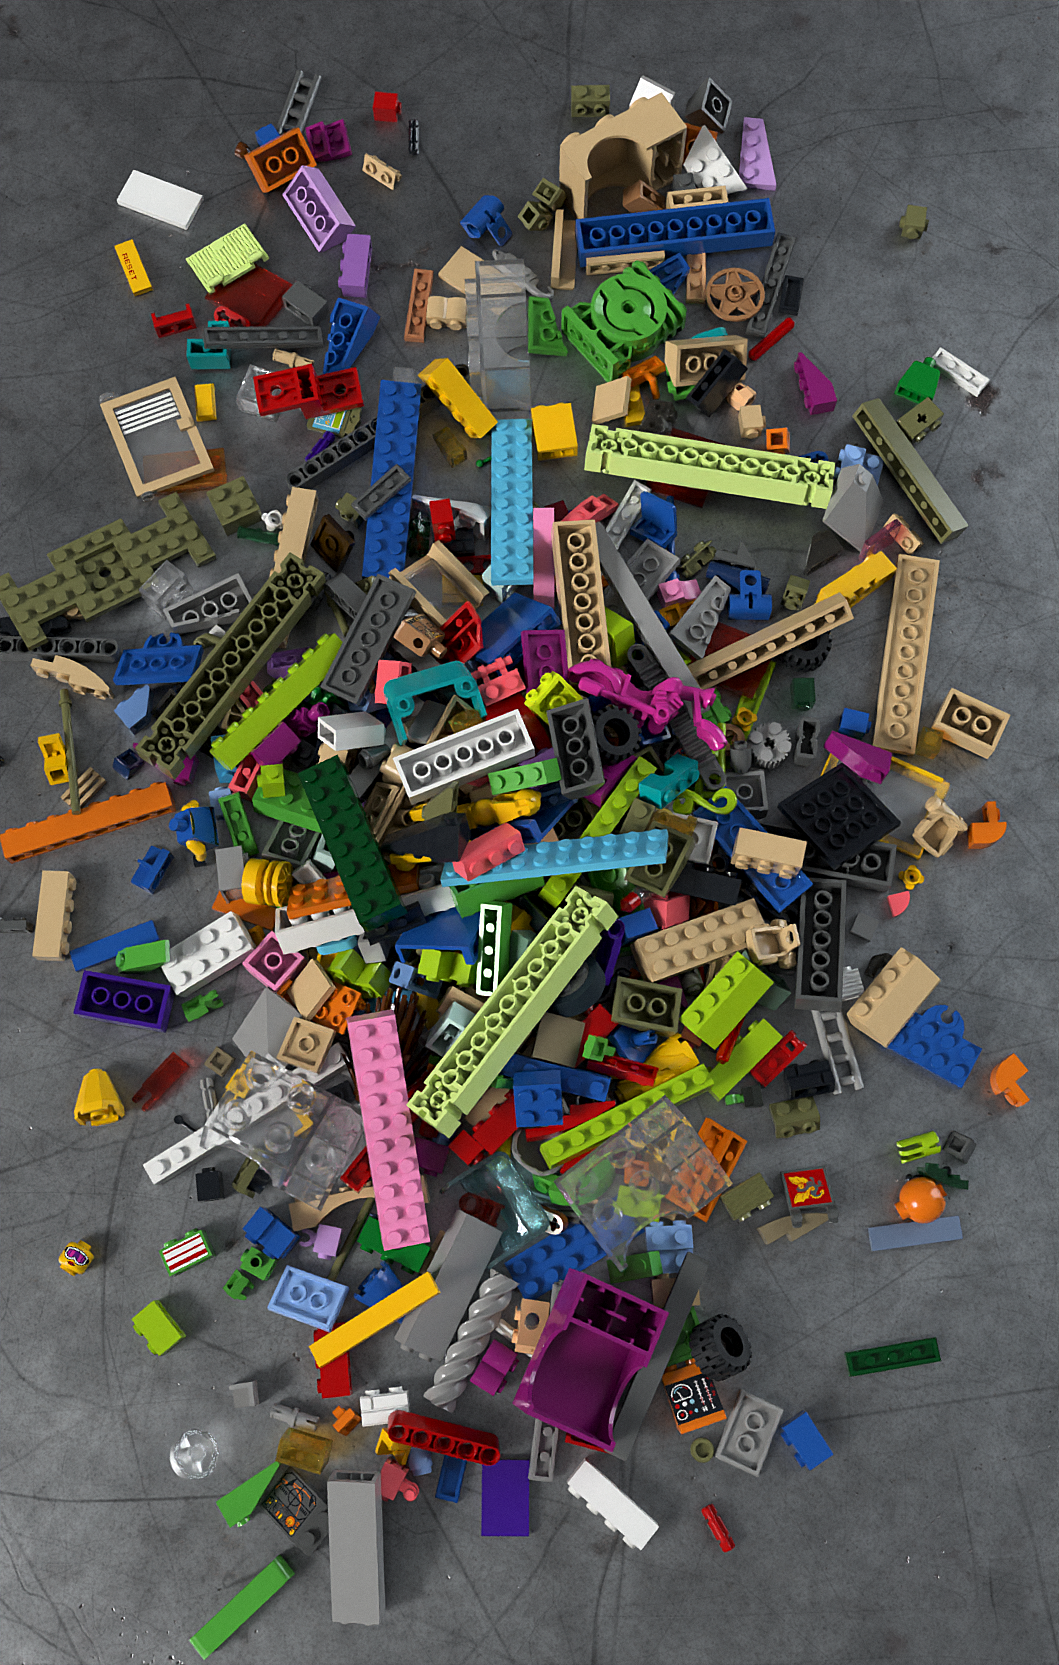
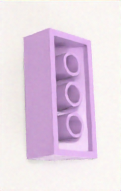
M302 165L282 195L318 252L322 253L346 241L347 234H351L356 225L318 168Z

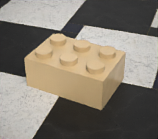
M951 688L945 696L929 732L934 731V734L940 733L937 736L988 759L999 742L1010 714Z
M740 827L735 838L730 863L735 864V867L739 869H748L749 867L757 869V872L762 874L773 872L779 874V877L792 879V877L797 876L802 868L807 841Z

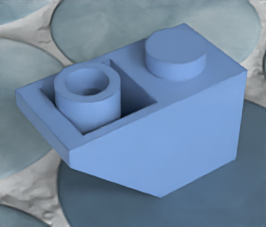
M147 684L144 687H139L129 699L120 702L114 710L134 735L151 722L154 701L153 691Z

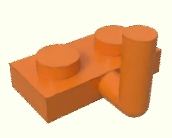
M655 355L627 369L621 375L622 377L628 376L632 379L631 388L647 380L650 384L652 398L658 399L660 398V392L656 376L666 371V367Z

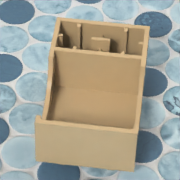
M662 92L649 99L646 97L638 98L627 111L615 117L611 114L606 115L597 122L594 128L583 134L574 132L563 140L560 145L559 188L566 193L567 197L564 200V204L575 219L587 218L588 200L594 193L610 186L627 188L642 180L657 191L673 182V175L681 174L687 126Z

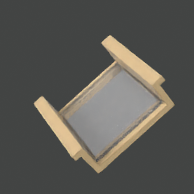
M439 540L432 544L428 555L401 572L396 568L389 571V579L416 591L410 605L419 614H426L439 628L466 601H470L476 610L490 593Z

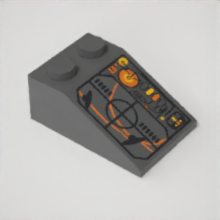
M289 1466L259 1506L289 1540L310 1557L329 1533L328 1498L293 1467Z

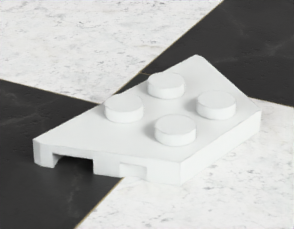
M705 125L702 126L683 164L687 173L693 172L694 183L697 188L726 186L727 195L747 190V187Z

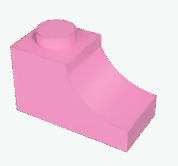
M677 578L659 584V589L657 590V596L662 608L679 603V605L697 599L701 594L696 579L679 581Z

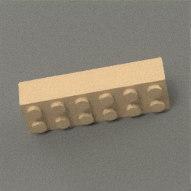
M752 898L738 903L736 906L732 905L635 940L629 946L643 981L658 983L732 956L737 951L743 952L748 950L746 931L751 926L765 923L755 899Z

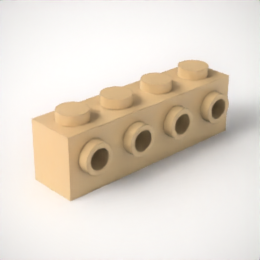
M42 870L32 954L37 960L65 961V955L69 953L67 937L72 929V923L69 920L70 912L74 910L72 893L76 890V879L69 871Z

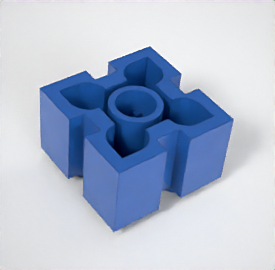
M261 1206L243 1227V1230L247 1233L245 1237L255 1245L262 1244L264 1246L262 1251L271 1259H285L302 1238L300 1234L293 1231L289 1225L284 1223L272 1211Z

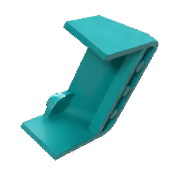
M452 661L386 682L383 694L400 746L405 745L407 741L401 718L412 714L415 708L413 697L454 685L456 693L460 697L471 698L478 722L485 719L487 713L478 685L464 663Z

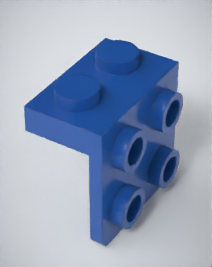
M643 491L640 494L642 517L630 528V535L644 542L646 539H649L665 549L677 537L676 507L671 502Z

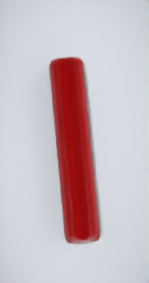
M790 317L786 318L749 351V358L756 361L794 328L795 321Z
M745 1017L721 1043L716 1055V1061L721 1064H726L729 1061Z

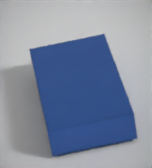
M444 1455L435 1498L458 1503L467 1460Z

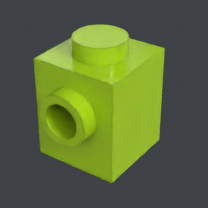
M283 764L261 766V774L257 775L258 788L262 787L263 798L285 796Z

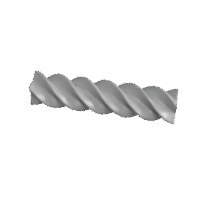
M490 1268L489 1278L479 1288L478 1300L469 1307L467 1321L458 1328L456 1342L446 1352L445 1364L440 1366L434 1375V1386L430 1387L423 1397L434 1405L453 1413L456 1407V1398L464 1392L468 1376L473 1373L478 1365L479 1354L488 1346L490 1333L498 1326L501 1311L509 1305L512 1290L519 1283Z

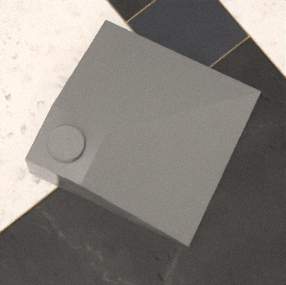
M856 464L841 468L822 522L858 551L865 553L884 500L873 475L862 465Z
M267 986L232 1039L255 1070L271 1083H274L287 1075L293 1067L291 1064L279 1061L277 1055L293 1018L303 1019L298 1009Z

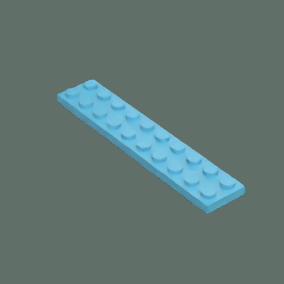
M532 419L497 420L498 423L492 427L491 586L534 585Z
M653 829L644 832L608 834L599 837L524 844L525 851L469 882L455 872L452 862H445L440 881L442 887L663 864L666 863L668 831L667 829Z

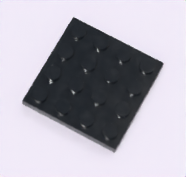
M843 762L784 799L777 806L780 812L834 870L888 835L901 824V821Z

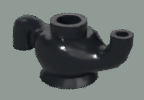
M623 967L618 968L611 978L609 986L605 985L600 998L594 1004L614 1001L616 977L629 978L632 972Z

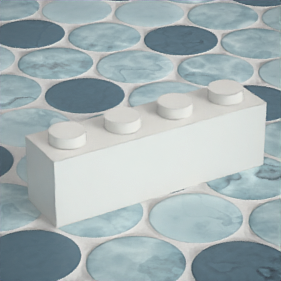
M586 1458L568 1478L567 1483L570 1485L568 1490L578 1499L582 1496L588 1502L586 1507L596 1516L598 1513L606 1518L604 1523L613 1532H616L618 1529L624 1535L623 1541L632 1549L638 1547L642 1550L659 1528L656 1521Z

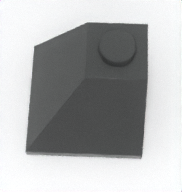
M708 77L688 100L684 117L692 125L698 127L705 125L708 130L724 133L733 101Z

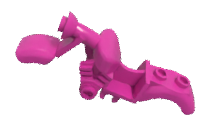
M598 659L580 662L568 669L567 676L572 683L579 682V689L596 697L603 696L611 700V703L618 706L619 709L622 707L627 709V714L631 712L634 715L632 718L638 720V728H641L645 720L649 718L647 729L652 735H658L663 731L664 727L678 715V710L684 705L681 700L691 701L694 726L697 727V736L706 742L713 751L725 748L728 743L724 733L718 726L701 717L700 704L704 710L708 705L712 707L717 696L714 694L715 688L700 689L684 686L678 677H670L655 686L652 691H641L630 682L632 675H625L622 670L611 668Z

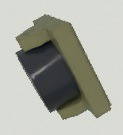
M255 1145L252 1146L231 1186L236 1191L251 1198L256 1193L260 1194L274 1172L275 1164L272 1162H274L276 1157Z

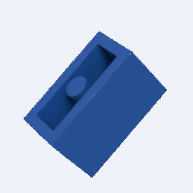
M802 1410L780 1425L783 1430L780 1435L786 1445H792L797 1452L794 1454V1457L801 1468L805 1466L808 1470H812L834 1455L806 1411Z

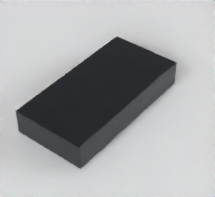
M785 275L778 313L798 316L804 278Z

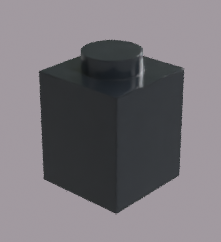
M215 1167L203 1168L202 1173L195 1174L198 1202L225 1199L221 1171H216Z

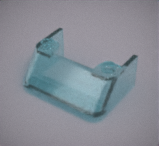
M501 1151L493 1153L458 1175L439 1191L443 1195L458 1184H461L469 1194H478L485 1189L504 1218L509 1229L502 1233L499 1242L505 1253L487 1265L489 1270L538 1237L549 1227L548 1215L510 1157Z

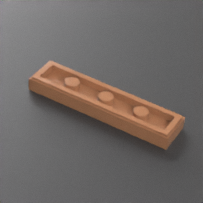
M414 269L404 335L405 341L424 343L427 327L428 297H431L434 270Z

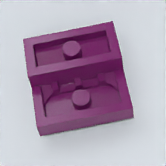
M343 119L328 125L321 121L305 128L309 149L315 162L332 161L352 155L347 127Z

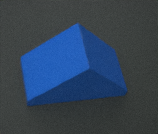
M650 908L619 918L625 925L621 947L659 929Z

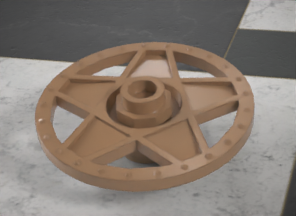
M727 268L717 272L709 280L705 298L708 307L716 316L726 321L740 322L752 318L760 311L764 302L765 291L759 278L752 272L741 268ZM739 274L747 276L753 281L742 282ZM726 275L725 284H713L718 278ZM760 291V300L758 305L755 306L751 297ZM710 296L721 300L719 310L712 303ZM736 309L745 313V315L730 316Z

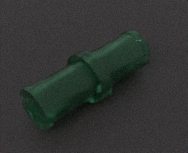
M240 525L238 527V539L255 541V544L279 545V533L263 531L262 528L252 529Z

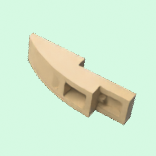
M55 655L53 663L35 658L32 659L30 666L36 672V675L40 677H56L61 682L69 683L73 691L81 695L90 693L99 699H106V697L114 699L115 695L99 676L73 660Z

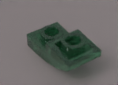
M925 1163V1167H917V1172L920 1175L934 1180L936 1184L941 1183L944 1187L968 1190L969 1180H960V1175L947 1174V1169H940L939 1164Z

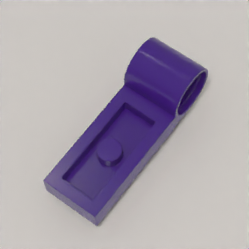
M616 919L608 931L602 930L600 933L602 934V939L595 958L605 974V985L609 986L614 973V967L620 953L621 941L625 931V925L619 919Z

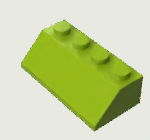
M737 951L680 1016L679 1021L716 1050L773 985L774 981Z

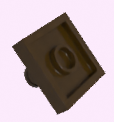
M330 514L322 517L310 545L337 573L342 571L356 542L351 531H345Z

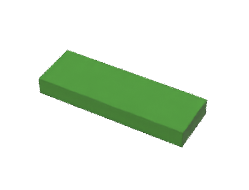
M239 791L219 797L218 801L234 847L242 846L244 852H248L249 856L258 854L259 849Z

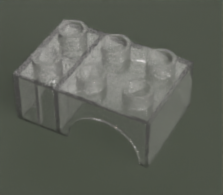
M524 259L475 261L476 278L465 279L467 336L469 340L468 361L471 388L478 397L483 398V403L490 412L531 410L530 361L515 359L508 355L515 349L528 346Z
M250 1051L204 1125L199 1146L206 1150L211 1146H223L244 1154L258 1163L269 1174L273 1186L321 1211L364 1134L361 1109L265 1057Z
M665 1095L553 1181L568 1204L620 1272L628 1267L626 1253L631 1241L646 1225L669 1214H681L689 1219L733 1184L685 1115Z

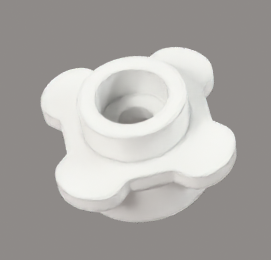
M273 510L268 514L263 513L261 518L265 521L266 529L269 532H273L277 528L283 529V516L278 510Z

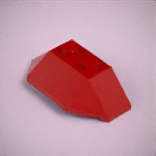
M466 601L440 627L445 633L441 644L448 649L446 654L441 659L437 658L433 653L430 655L441 665L452 661L466 663L484 648L481 618L470 601Z

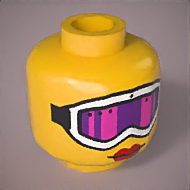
M82 1240L78 1243L69 1242L58 1258L59 1263H61L59 1267L74 1277L76 1274H83L94 1258V1255L89 1251L91 1246Z

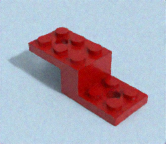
M307 364L253 377L258 410L261 417L301 408L305 418L310 419L364 406L356 367L317 376L313 365ZM341 387L346 389L343 394H336L337 389ZM275 389L282 390L279 395H272V392Z

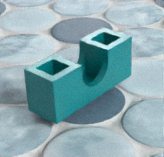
M675 754L664 763V776L651 773L639 783V800L651 804L658 809L664 808L698 780V761Z

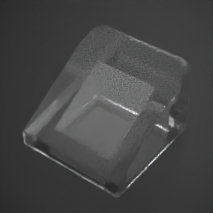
M394 367L393 381L414 383L415 368Z

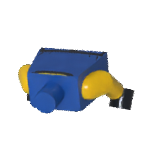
M191 800L182 807L181 812L175 814L174 818L170 820L169 829L176 831L177 841L180 845L186 846L195 854L193 855L194 867L207 866L205 861L207 857L206 851L219 846L214 807H199L197 800Z

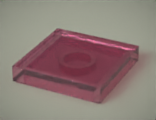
M898 519L893 520L867 539L862 547L858 561L862 563L872 553L875 555L891 545L902 525Z

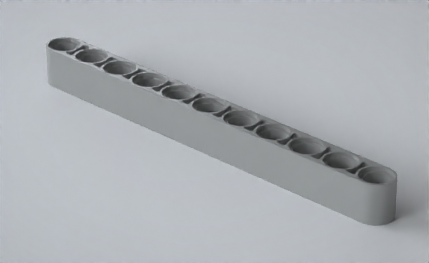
M600 521L596 522L600 570L631 623H633L644 645L655 662L658 663V667L667 679L678 677L684 686L700 688ZM681 700L684 703L685 710L689 713V717L693 719L691 701ZM700 704L701 714L710 710L709 705L704 710Z

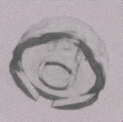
M192 1429L182 1433L173 1441L170 1448L169 1461L171 1468L176 1475L187 1480H197L208 1476L215 1469L216 1456H219L217 1442L207 1431Z

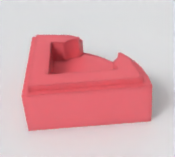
M909 891L887 896L893 918L899 916L907 908L910 901Z

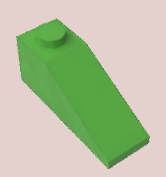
M169 940L126 947L119 951L116 956L118 973L143 975L169 963Z
M281 1458L216 1501L230 1528L235 1524L239 1528L251 1520L249 1515L255 1511L283 1463Z

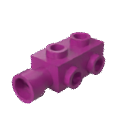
M319 702L313 705L311 710L305 707L299 710L293 709L281 722H284L301 740L318 730V717L329 716L330 711L325 703Z

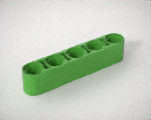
M279 1554L190 1638L189 1642L205 1660L276 1593L295 1572Z

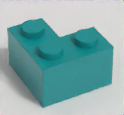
M208 321V327H230L228 321ZM187 339L186 357L191 369H231L232 349H204L203 339Z

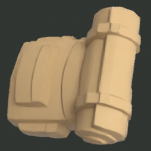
M934 795L926 801L924 806L929 811L927 818L920 821L914 829L912 836L921 847L939 858L952 847L954 838L963 834L968 828L967 823L963 821L961 816H958L951 810L943 799Z
M775 919L769 924L751 926L746 931L747 948L753 964L758 963L759 966L771 965L778 961L780 968L790 969L797 964L796 953L793 950L800 946L796 924L788 926L786 920ZM790 931L793 934V943L791 942Z

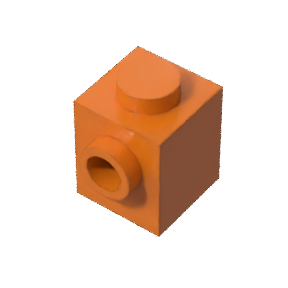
M766 429L767 451L778 454L790 453V433L788 429Z

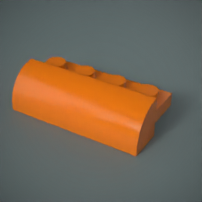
M706 1117L665 1199L682 1211L707 1223L747 1140Z

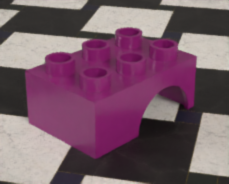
M569 1268L512 1404L536 1419L613 1453L616 1445L613 1439V1421L618 1402L631 1377L639 1369L647 1368L669 1312L588 1274Z

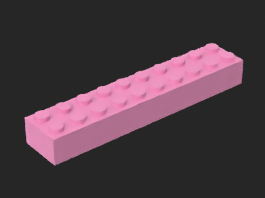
M391 1009L346 1017L384 1251L430 1242L410 1108L406 1106L408 1095L395 1014Z

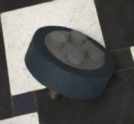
M591 954L547 1011L549 1013L563 1017L575 1016L589 1009L600 998L605 988V974Z

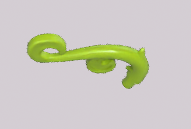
M728 788L718 790L712 797L713 802L716 803L718 799L726 798L727 804L724 807L717 808L694 791L686 789L676 797L684 798L685 802L681 804V801L676 799L672 809L675 813L689 815L694 809V804L697 803L713 813L725 815L735 809L737 796L735 792Z

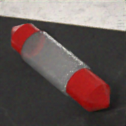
M636 886L628 895L620 900L621 910L631 913L651 898L654 893Z

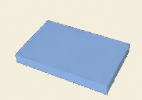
M287 1265L267 1308L275 1313L331 1333L350 1289L348 1286Z

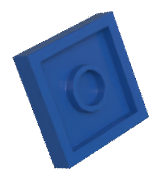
M618 1024L607 1038L613 1047L616 1048V1052L620 1057L644 1063L657 1046L658 1037L657 1033L652 1034L655 1032L652 1029L642 1032Z

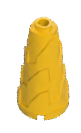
M678 1032L660 1044L644 1061V1064L659 1068L653 1087L642 1086L626 1079L620 1080L617 1083V1090L614 1091V1094L621 1103L627 1102L700 1064L687 1041L685 1040L680 1043L677 1040L682 1037Z

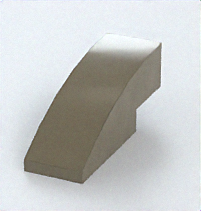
M803 1213L802 1227L793 1228L791 1216H786L770 1221L756 1229L765 1245L774 1242L785 1234L789 1241H794L828 1221V1216L826 1213Z

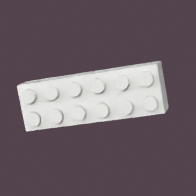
M518 709L394 757L393 760L410 803L413 805L435 796L453 781H459V786L484 777L488 773L502 770L535 757V749Z

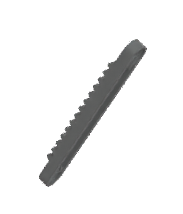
M634 644L629 648L627 660L646 691H652L655 686L667 679L658 667V663L655 662L644 645ZM634 651H641L644 657L641 660H635L632 658V653ZM683 705L678 710V715L667 725L686 756L698 761L699 777L705 787L711 791H718L724 787L726 775L710 747L697 736V727L694 726L693 720L689 717V713ZM711 775H718L721 778V782L718 785L711 784L709 782Z

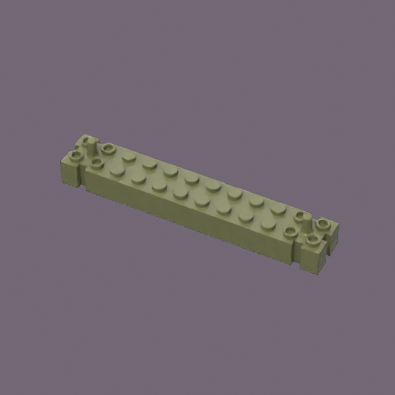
M291 552L280 564L282 571L280 573L274 571L151 727L153 731L151 737L145 735L135 747L140 758L152 766H155L157 763L159 769L175 780L185 768L184 759L186 757L190 760L307 611L312 604L311 596L317 597L324 589L323 585L326 583L324 573L312 565L305 568L304 561Z

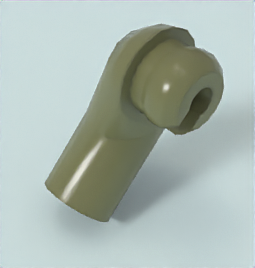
M205 633L197 637L193 645H202L204 650L212 645L216 646L221 637Z

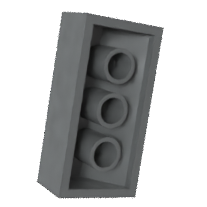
M585 698L546 711L554 755L557 758L562 780H559L562 795L571 800L591 795L605 784L589 699Z

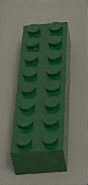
M338 754L298 773L357 920L362 928L369 932L407 914V909L348 770Z

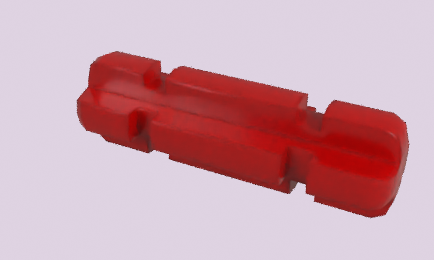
M706 1505L701 1510L704 1518H708L709 1521L707 1523L716 1540H720L719 1545L723 1552L731 1551L735 1547L732 1537H728L729 1532L721 1517L716 1515L717 1510L714 1505Z

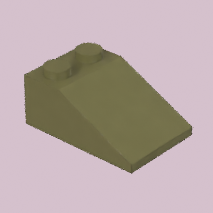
M653 820L648 831L653 829H667L666 863L629 867L624 880L665 898L686 866L695 848V842L693 837Z
M617 976L611 1021L642 1032L652 1029L655 1031L652 1034L657 1033L658 1036L669 1038L678 1031L682 989Z

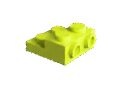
M552 671L551 673H545L541 677V684L536 690L532 689L526 694L527 700L524 704L549 727L547 710L576 702L583 698L559 674Z

